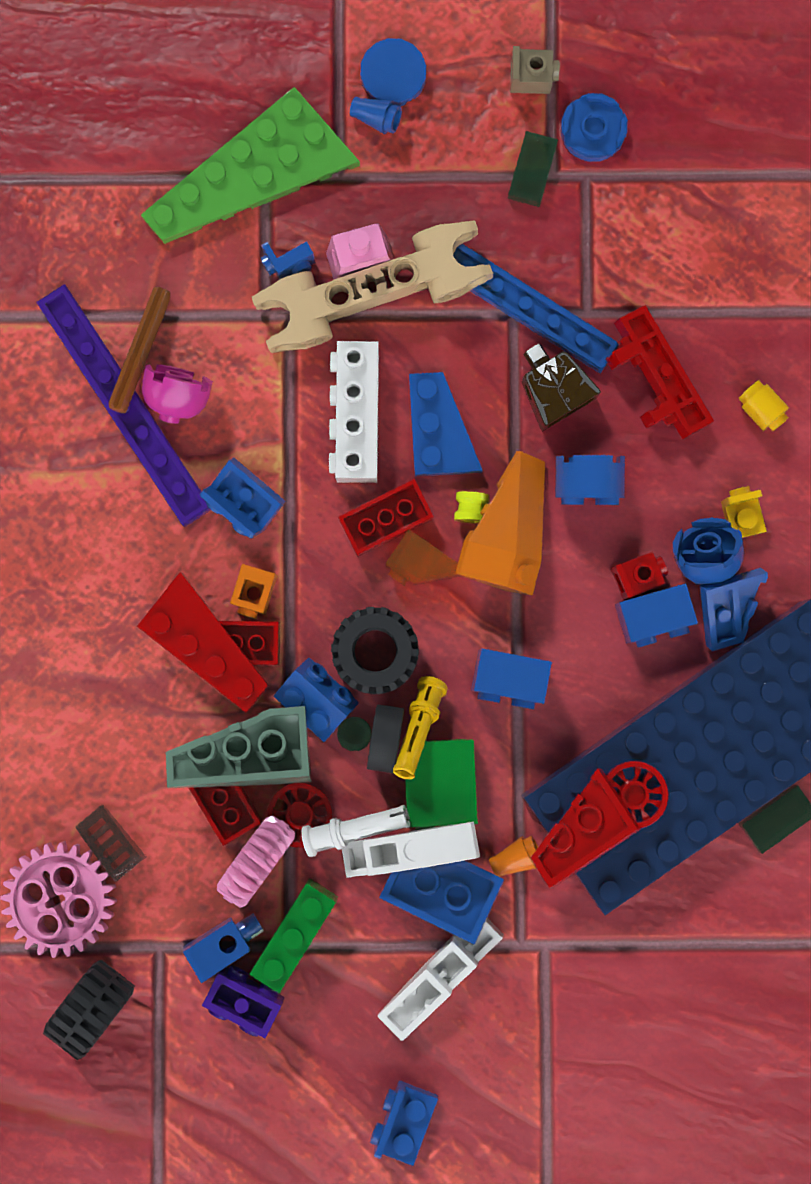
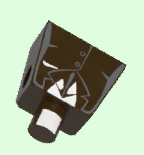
M537 344L523 354L533 370L526 373L521 382L542 432L593 402L600 395V389L567 352L563 351L550 359L543 346Z

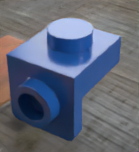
M307 241L278 258L268 242L261 245L264 256L260 258L262 264L270 276L276 274L279 280L299 272L310 271L312 269L311 265L316 263L314 253Z

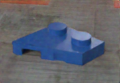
M758 568L734 575L730 580L721 583L700 585L705 643L711 651L744 642L749 628V620L754 615L758 605L755 596L761 582L766 583L768 579V573L764 569Z

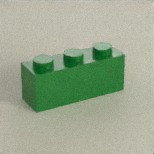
M309 878L249 975L277 993H280L336 904L338 896Z

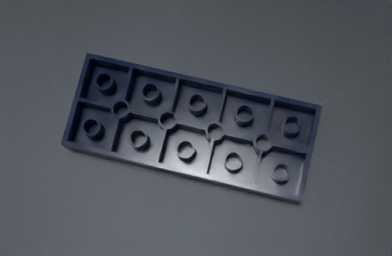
M811 599L800 601L745 639L744 642L739 643L521 795L548 834L572 806L570 804L576 796L581 794L590 782L591 776L597 768H601L605 775H607L618 764L628 761H640L653 766L663 776L668 788V803L662 816L653 824L641 828V830L575 873L605 916L811 772ZM633 767L623 769L626 779L631 780L633 778ZM641 769L637 781L642 782L647 771L646 769ZM618 775L612 778L619 786L625 783ZM653 776L647 781L646 786L648 789H653L660 786L656 777ZM649 793V799L661 800L662 794ZM647 803L644 806V811L649 817L658 809L652 803ZM634 809L636 822H641L640 810Z

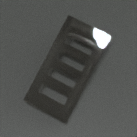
M103 804L75 827L115 882L123 878L146 858V855ZM103 818L106 823L92 834L89 828ZM111 829L114 834L101 845L97 839ZM119 840L122 846L109 855L106 850ZM127 851L130 857L118 866L115 860Z

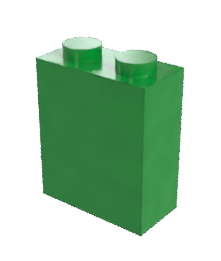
M474 739L425 741L415 771V777L413 779H405L407 811L410 818L407 821H410V827H415V830L434 828L435 826H447L473 821L474 824H478Z

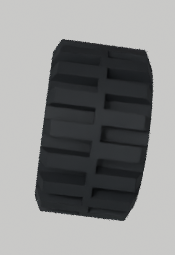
M366 607V609L353 612L351 616L341 622L340 627L333 636L334 641L331 645L334 667L342 680L360 692L383 694L393 691L410 678L416 667L419 655L416 634L412 626L402 615L388 608ZM373 630L387 633L393 639L396 646V656L392 664L388 668L377 672L364 669L358 663L355 656V646L358 639L366 632Z
M102 959L95 962L48 1020L43 1034L76 1060L85 1057L132 996L135 985Z

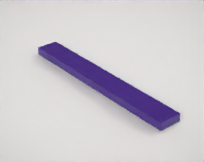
M64 284L37 301L36 303L182 526H188L211 511L206 501L200 496L202 491L137 392L134 391L126 413H118L109 408V400L120 375L121 368L68 287Z

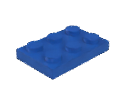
M464 860L392 872L379 898L475 945L504 879Z

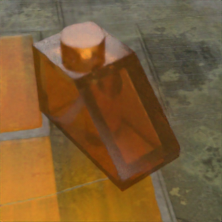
M410 530L407 531L385 563L386 567L390 569L387 575L403 586L407 582L415 586L461 577L455 574L458 565L455 560Z

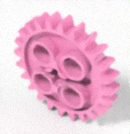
M66 841L58 844L55 851L52 843H47L44 845V854L36 847L31 850L32 859L25 855L19 858L23 868L16 866L10 868L9 871L15 879H8L3 882V885L11 889V892L0 896L1 900L10 902V906L2 910L1 913L5 915L12 914L13 919L6 924V928L17 926L19 930L14 936L15 940L23 936L28 938L25 943V949L30 948L36 943L38 944V955H42L50 948L51 956L55 958L59 955L61 948H63L65 955L68 957L74 953V945L82 952L87 948L86 939L93 944L98 941L99 937L95 930L105 932L108 929V926L102 919L114 917V913L106 908L117 902L116 898L108 896V892L116 888V884L105 883V879L110 876L111 871L102 873L99 871L104 860L100 859L92 863L90 861L93 853L92 850L80 855V844L73 845L70 851H68ZM62 867H68L72 870L74 874L72 884H66L61 880L60 870ZM45 871L49 872L50 881L47 878H45ZM31 883H36L42 888L41 900H35L30 896L29 886ZM63 894L65 900L62 903L55 904L53 898ZM77 898H82L88 902L90 907L88 915H82L76 910L75 901ZM47 914L57 919V931H51L45 926L44 918ZM68 918L74 922V927L69 926Z

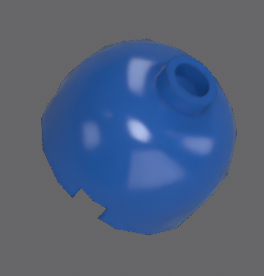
M712 517L698 519L691 522L692 528L687 529L684 533L682 529L677 532L673 540L674 558L678 569L688 580L697 585L717 584L730 580L739 571L744 560L743 539L741 531L732 528L731 522Z

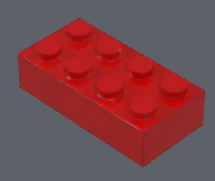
M413 479L339 516L338 519L357 557L433 520L434 516L416 480Z
M219 621L253 665H279L280 622Z
M242 786L188 787L223 846L263 822Z

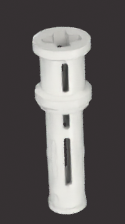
M405 805L347 821L333 818L330 820V823L317 827L303 826L302 841L307 855L314 857L319 851L335 847L338 850L344 849L348 842L402 828H409L410 821L406 819L410 818Z

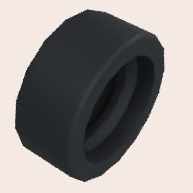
M379 704L376 706L367 762L368 770L393 773V767L397 761L404 708Z

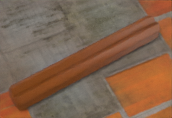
M154 287L109 400V408L118 413L127 412L171 298L170 292L166 289Z

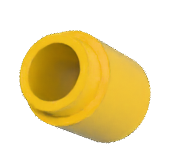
M760 380L750 386L738 398L743 403L742 409L763 431L768 427L775 431L789 418L785 414L789 409L787 404L768 384L764 386Z

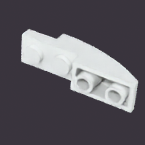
M474 821L348 842V845L342 849L346 878L412 870L480 857Z

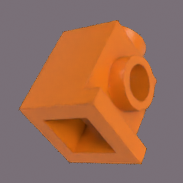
M242 564L230 604L238 607L236 613L254 619L257 618L258 613L266 615L278 576L275 573ZM254 587L259 588L260 597L256 600H251L248 596L249 590Z

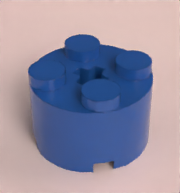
M573 455V457H569V462H564V456H556L555 498H561V505H584V498H595V505H619V498H625V456L616 457V463H613V455Z

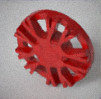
M640 761L624 762L610 770L606 776L612 786L619 790L618 795L626 807L629 808L635 821L634 809L640 810L642 821L637 822L639 827L644 828L656 822L664 813L668 803L667 784L660 772L653 766ZM633 767L634 776L631 780L625 778L623 769ZM644 768L647 771L642 782L637 781L641 769ZM615 775H618L625 782L622 786H619L612 779ZM655 776L660 786L648 789L646 786L647 781ZM649 793L662 794L661 800L649 799ZM647 803H652L658 808L651 817L644 811V806Z
M305 782L291 783L282 787L273 796L269 803L267 817L286 814V820L283 821L289 824L294 832L295 829H301L300 842L293 841L290 847L304 848L302 827L306 825L311 826V828L317 827V825L311 823L313 818L325 824L330 823L332 807L328 797L318 787ZM298 788L309 790L307 799H299ZM291 790L296 800L292 804L285 793ZM317 794L320 799L311 806L308 801ZM279 798L287 803V810L281 811L274 808ZM325 804L327 815H316L314 809Z

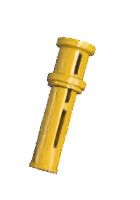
M424 676L419 679L417 684L419 691L416 700L409 707L411 720L396 764L393 767V773L403 779H413L415 777V771L430 725L438 720L440 715L438 707L441 698L446 696L448 690L447 685L435 677Z

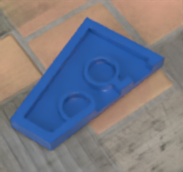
M444 373L409 374L415 477L482 473V467Z

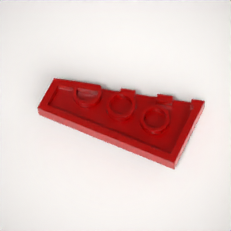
M179 572L137 625L140 630L246 713H248L269 686L182 572Z

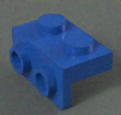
M236 458L228 460L211 486L204 488L200 493V496L206 501L207 506L213 512L222 514L232 523V527L236 532L251 539L267 528L286 502Z
M307 658L297 667L273 696L285 708L305 706L307 727L323 742L330 737L359 704L346 687L336 682L322 665L314 662L311 658Z

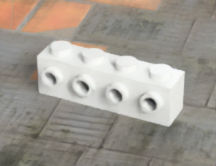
M337 341V352H331L330 370L331 372H337V385H330V406H336V419H330L329 435L330 440H336V453H329V473H335L337 483H377L378 342Z

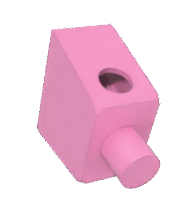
M372 224L332 236L326 252L333 280L394 259L388 237L380 224Z

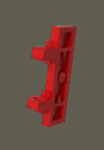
M646 305L620 317L614 323L622 336V339L617 342L620 348L613 351L605 360L611 370L631 361L634 368L639 365L657 396L654 402L657 407L653 410H648L640 416L646 429L663 420L667 427L674 424L681 438L685 439L713 423L714 419Z

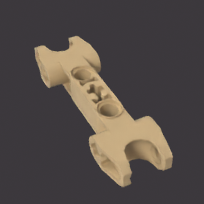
M466 221L439 224L422 230L412 237L416 250L415 253L366 268L316 286L312 272L305 271L281 278L271 286L252 296L257 310L282 307L290 312V321L287 328L266 340L269 351L276 353L308 349L320 345L333 338L329 322L425 289H429L433 303H443L461 297L478 285L492 279L493 272L490 264L465 267L459 264L453 256L459 245L478 235L476 222ZM402 270H408L414 274L413 278L407 283H401L395 279L396 275ZM389 275L391 288L387 287L385 276ZM374 282L377 289L375 293L370 292L368 283ZM338 292L349 294L348 300L342 305L333 304L332 297Z

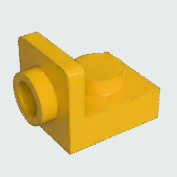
M746 486L729 491L730 497L721 501L725 520L731 522V527L736 530L739 529L742 533V538L767 532L758 499L762 497L761 489L751 492L750 487Z

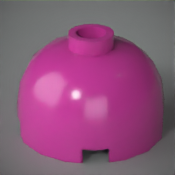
M149 364L146 365L144 371L142 394L147 405L152 410L160 413V420L177 424L180 418H192L205 408L213 381L203 376L202 382L194 380V372L172 366L157 364L156 370L153 371Z

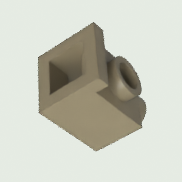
M513 46L510 93L550 94L553 81L559 80L560 69L559 60H553V50L520 49V46Z

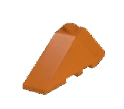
M516 451L497 483L498 491L491 503L485 504L480 512L483 517L475 531L470 530L464 540L455 574L503 591L533 595L542 559L545 461L524 452Z

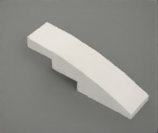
M487 918L475 945L453 935L379 1012L377 1017L403 1041L452 994V990L477 967L478 962L503 939L504 934Z

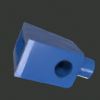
M254 913L237 924L230 917L183 946V954L199 981L203 983L247 954L250 948L246 942L264 930ZM230 935L235 939L234 945L227 949L222 948L219 945L220 940Z

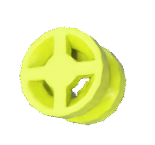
M456 492V501L459 505L458 510L454 513V520L479 524L483 517L480 512L485 504L489 503L490 495L479 492Z

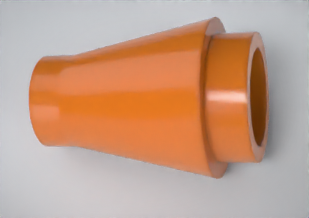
M521 836L496 856L489 858L491 868L496 876L501 877L511 873L536 869L535 864L530 858L538 848L533 836L527 838Z

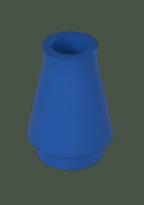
M354 97L350 106L351 117L357 118L382 134H387V132L395 133L398 129L402 108L395 105V101Z

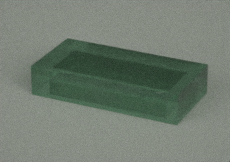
M526 131L507 199L540 207L558 139Z
M793 785L739 825L757 851L763 854L811 820V803L799 786Z

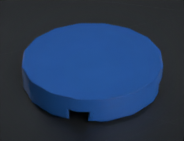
M388 38L376 42L366 51L361 61V83L371 99L395 101L397 106L406 105L407 102L413 98L415 100L421 94L426 83V63L423 55L412 43L403 39Z
M588 93L582 95L574 102L572 101L567 106L561 120L560 135L565 147L573 156L588 162H600L612 157L621 148L627 135L628 120L625 112L623 114L619 104L613 98L602 93Z

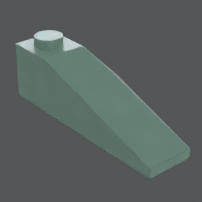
M305 706L268 709L248 720L234 723L219 732L203 736L167 751V788L311 782Z

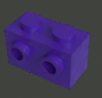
M231 965L230 968L225 967L217 974L202 1006L207 1008L208 1012L214 1017L221 1020L228 1019L240 1025L239 1028L245 1033L255 1037L259 1035L266 1038L285 997L262 982L258 984L249 979V973L234 965Z

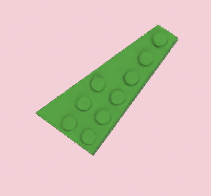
M293 87L143 212L141 217L161 241L166 244L201 230L202 226L220 219L226 220L231 218L235 213L251 207L253 209L299 191L300 187L317 180L321 182L332 177V174L347 168L351 170L359 167L360 161L299 91Z

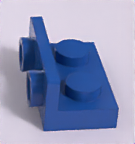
M400 1080L395 1090L389 1089L382 1110L387 1111L383 1124L376 1123L370 1139V1143L375 1145L374 1157L381 1159L383 1154L414 1166L437 1104L438 1095Z

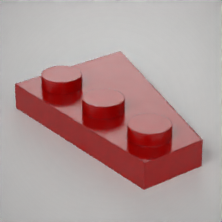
M597 768L591 776L590 782L581 794L576 796L570 804L572 806L559 823L555 824L530 857L549 889L556 887L641 830L601 768Z

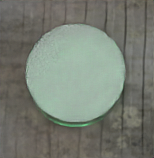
M349 717L338 727V741L343 748L349 751H360L371 740V727L363 718Z

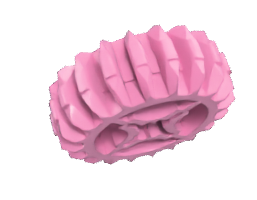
M274 816L267 817L217 884V891L224 896L225 900L231 904L234 903L239 908L247 905L295 839V832L288 827V824Z

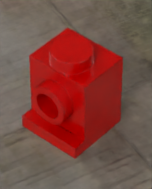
M653 551L611 568L623 600L665 584L663 577L668 575L663 558L661 556L655 558ZM644 567L648 570L649 577L647 580H642L638 577L639 568Z

